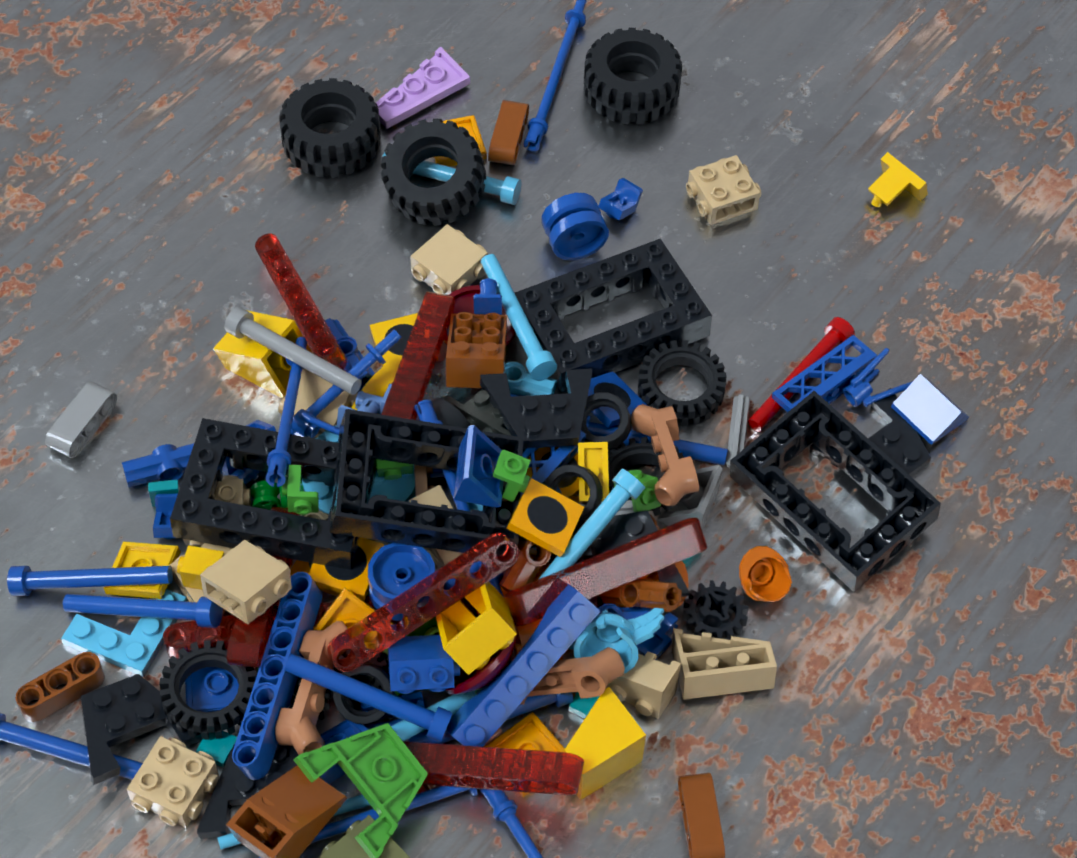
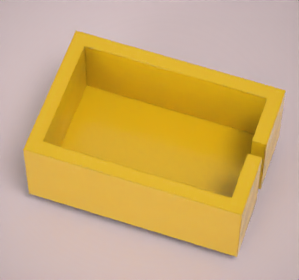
M482 574L461 591V594L481 615L476 617L457 596L435 613L443 649L468 675L475 669H482L496 651L507 648L513 642L514 636L517 635L506 599Z

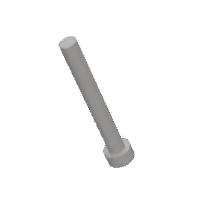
M236 307L227 316L224 328L229 334L239 339L247 336L351 395L356 394L360 389L361 379L254 321L253 314L247 310Z

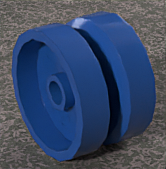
M587 193L564 195L547 206L541 216V224L546 235L549 237L552 250L558 258L563 260L586 258L603 247L609 238V229L601 216L599 206L594 197Z
M393 542L381 547L373 554L368 564V583L370 599L374 608L384 617L395 621H409L420 617L428 611L436 598L435 563L430 553L420 546Z

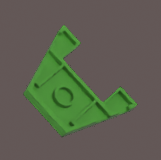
M389 723L352 735L338 742L324 745L310 752L302 753L293 759L311 783L338 763L373 807L379 817L354 837L370 858H378L381 855L389 837L393 835L399 820L410 806L428 775L427 771Z

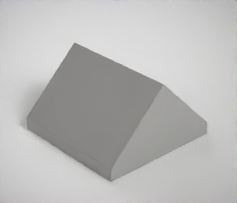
M720 465L696 469L699 492L685 494L680 499V502L672 506V509L667 512L662 507L658 520L663 524L700 536L718 494L723 468Z

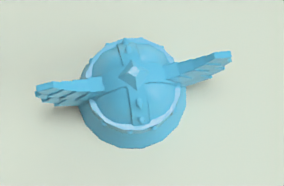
M653 608L643 616L641 615L629 620L607 610L602 611L586 627L569 649L574 650L575 658L591 657L607 647L613 648L623 660L625 674L635 667L639 659L636 645L654 637L653 633L661 628L660 623L664 620L662 615L664 609Z

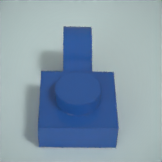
M668 612L660 623L661 628L656 631V635L636 645L638 654L645 656L648 651L656 654L657 658L655 660H658L672 645V639L669 636L673 634V628H678L676 623L679 619Z

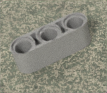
M88 382L49 429L45 439L46 446L70 458L76 457L115 408L118 399L117 394L94 382Z

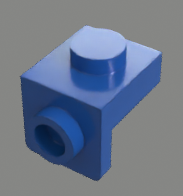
M621 178L618 180L615 191L601 198L598 205L599 209L606 212L610 218L621 220L636 211L643 190L625 178Z
M178 493L156 494V515L153 524L154 538H176L173 537L170 517Z

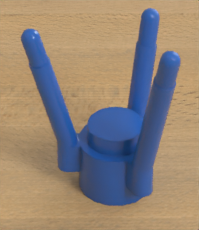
M885 348L856 378L850 381V385L843 389L845 398L853 407H857L860 404L868 407L873 402L905 391L912 383L909 382L879 394L870 395L873 389L869 382L880 373L879 369L871 371L889 353L888 348Z
M300 409L293 417L291 429L296 432L294 435L314 438L320 428L339 435L338 427L318 419L304 409Z

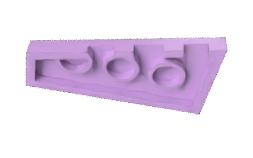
M439 47L435 51V55L430 60H424L414 74L411 75L409 73L398 88L393 87L376 102L379 109L380 123L386 129L469 85L470 76L442 47Z

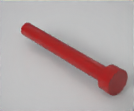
M834 317L824 328L825 336L777 389L849 337L855 336L852 325L843 318ZM788 392L784 397L789 401L795 393ZM772 394L748 420V425L756 432H761L782 409L772 399Z

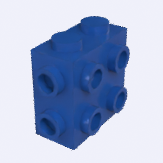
M440 635L387 637L391 691L409 694L415 690L429 689L432 692H442L447 688H454V676H460V666L443 649Z

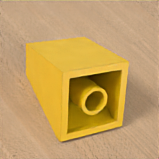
M248 311L253 314L255 322L295 344L298 337H303L297 324L292 319ZM228 332L213 348L227 370L280 398L286 396L291 366L287 364L285 357L247 336L239 339ZM307 343L306 350H308V351H310L311 353H313L312 350L310 349L308 343Z
M610 687L606 688L604 693L600 695L564 750L563 776L561 779L566 789L570 793L575 792L580 800L643 761L646 734Z

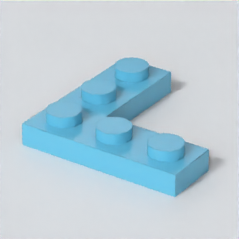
M166 589L163 598L156 600L187 601V598ZM76 614L61 640L64 645L81 652H92L103 661L144 677L178 619L141 617L132 633L128 635Z

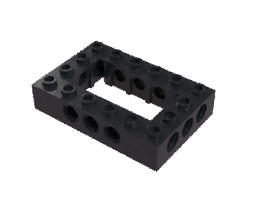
M661 238L515 292L543 351L551 352L557 364V370L551 377L557 380L556 386L561 393L568 391L565 381L566 370L592 369L591 378L612 371L615 373L643 362L646 355L649 356L653 348L659 351V345L665 343L669 349L670 341L677 340V346L682 347L683 340L689 341L688 344L710 336L712 314ZM644 279L653 290L652 295L654 298H658L664 307L663 310L576 343L573 342L560 321L571 313L582 309L586 311L590 306L606 300L608 302L612 301L614 297L630 291L636 292L643 287Z
M815 391L811 392L730 460V477L853 592L859 589L938 519L941 503ZM811 443L817 446L888 511L885 518L874 528H868L864 536L851 548L849 532L844 527L840 528L826 515V511L823 508L819 509L805 496V491L801 488L798 490L784 477V472L781 470Z
M346 409L339 428L329 533L510 560L518 545L519 535L507 529V526L519 503L521 492H518L513 502L502 498L501 507L496 508L483 505L482 511L472 509L471 512L448 508V505L443 504L441 507L419 504L417 500L406 502L387 499L385 495H375L369 499L368 504H365V495L370 483V477L367 476L371 458L457 472L459 446L467 428ZM481 431L501 450H506L519 456L523 455V437ZM503 481L502 496H503V493H504V490H505V487H506V484H507V482H505V481Z
M202 418L170 517L173 537L235 548L242 541L246 540L254 546L261 547L267 554L351 570L359 537L329 533L331 509L326 521L215 500L214 495L218 482H222L223 479L222 469L226 457H229L230 465L236 469L244 470V468H249L267 473V457L276 447L278 432ZM290 434L287 452L291 455V465H301L303 479L324 482L327 486H334L338 443ZM371 458L368 465L367 476L370 477V483L365 495V504H368L377 473V461L374 458Z

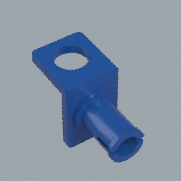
M490 278L481 280L480 294L473 296L474 314L498 313L502 315V295L497 294V281Z

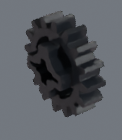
M710 580L709 587L707 588L702 583H699L697 592L691 589L689 591L690 596L684 600L682 619L687 620L686 629H695L694 635L701 636L702 632L711 633V637L720 639L726 638L731 640V636H734V634L740 636L743 626H746L748 620L746 615L748 614L749 607L748 605H743L745 596H736L737 588L735 586L730 590L726 589V582L724 581L720 587L715 586L713 580ZM701 603L702 606L699 608V612L696 613L695 609ZM735 612V618L732 622H730L729 619L732 616V613Z

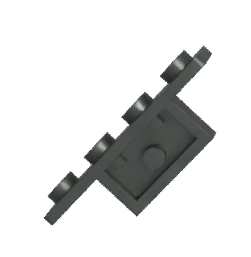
M481 389L464 405L448 395L443 398L455 406L466 417L470 425H475L480 431L511 436L503 423V417L499 410L491 404L490 396L486 390Z

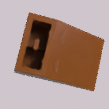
M469 312L451 314L446 352V387L481 388L480 375L505 373L507 315H500L498 313L471 314Z
M297 765L248 798L228 821L226 826L237 841L260 858H299L347 800V796L321 778H317L311 783Z

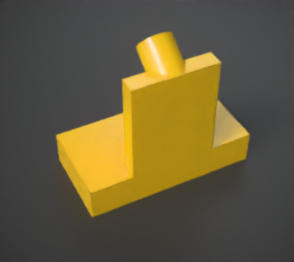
M888 152L880 159L884 173L868 188V191L874 195L871 203L875 207H881L882 203L888 206L904 190H907L920 202L928 195L927 183Z
M608 442L578 443V465L590 469L598 477L602 485L603 498L601 502H603L609 494ZM579 477V502L587 503L590 497V489L587 482Z

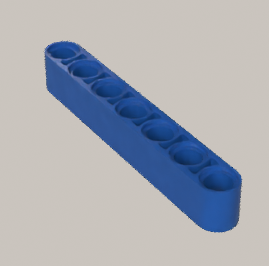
M297 572L291 576L292 589L281 598L232 752L233 762L251 780L263 778L270 770L278 744L275 735L277 719L281 708H289L298 679L297 676L284 670L291 654L304 658L299 652L303 637L308 630H313L322 601L321 590L306 572Z

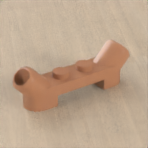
M644 404L637 406L631 415L633 430L651 437L654 453H660L658 455V462L661 473L665 472L654 485L656 498L665 506H675L685 494L699 492L698 478L691 456L679 459L673 441L680 440L676 414L672 406L661 409Z
M336 621L324 630H308L303 637L299 652L305 659L333 670L336 658L355 645V638L343 621ZM305 679L301 680L293 708H281L275 728L278 744L293 746L298 755L324 746L325 742L315 726L319 713L324 707V696L327 688Z
M610 647L601 650L591 657L558 660L527 697L578 692L580 698L600 696L604 693L608 683L624 675L625 667L619 653ZM527 697L520 704H524Z

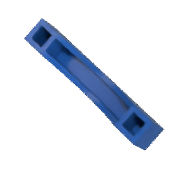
M568 584L547 608L538 627L511 663L487 687L465 702L450 719L447 731L472 754L476 755L599 614L600 610L579 591Z

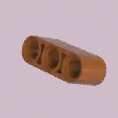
M508 100L502 101L490 142L488 161L515 165L528 120L529 104Z
M92 652L80 653L20 687L16 692L15 699L22 716L30 722L41 721L80 699L82 695L99 688L104 682L105 675L98 656ZM87 669H94L91 673L82 674ZM67 684L64 688L55 690L58 685ZM38 700L34 705L27 706L30 701Z
M711 773L678 776V791L690 858H725V846Z

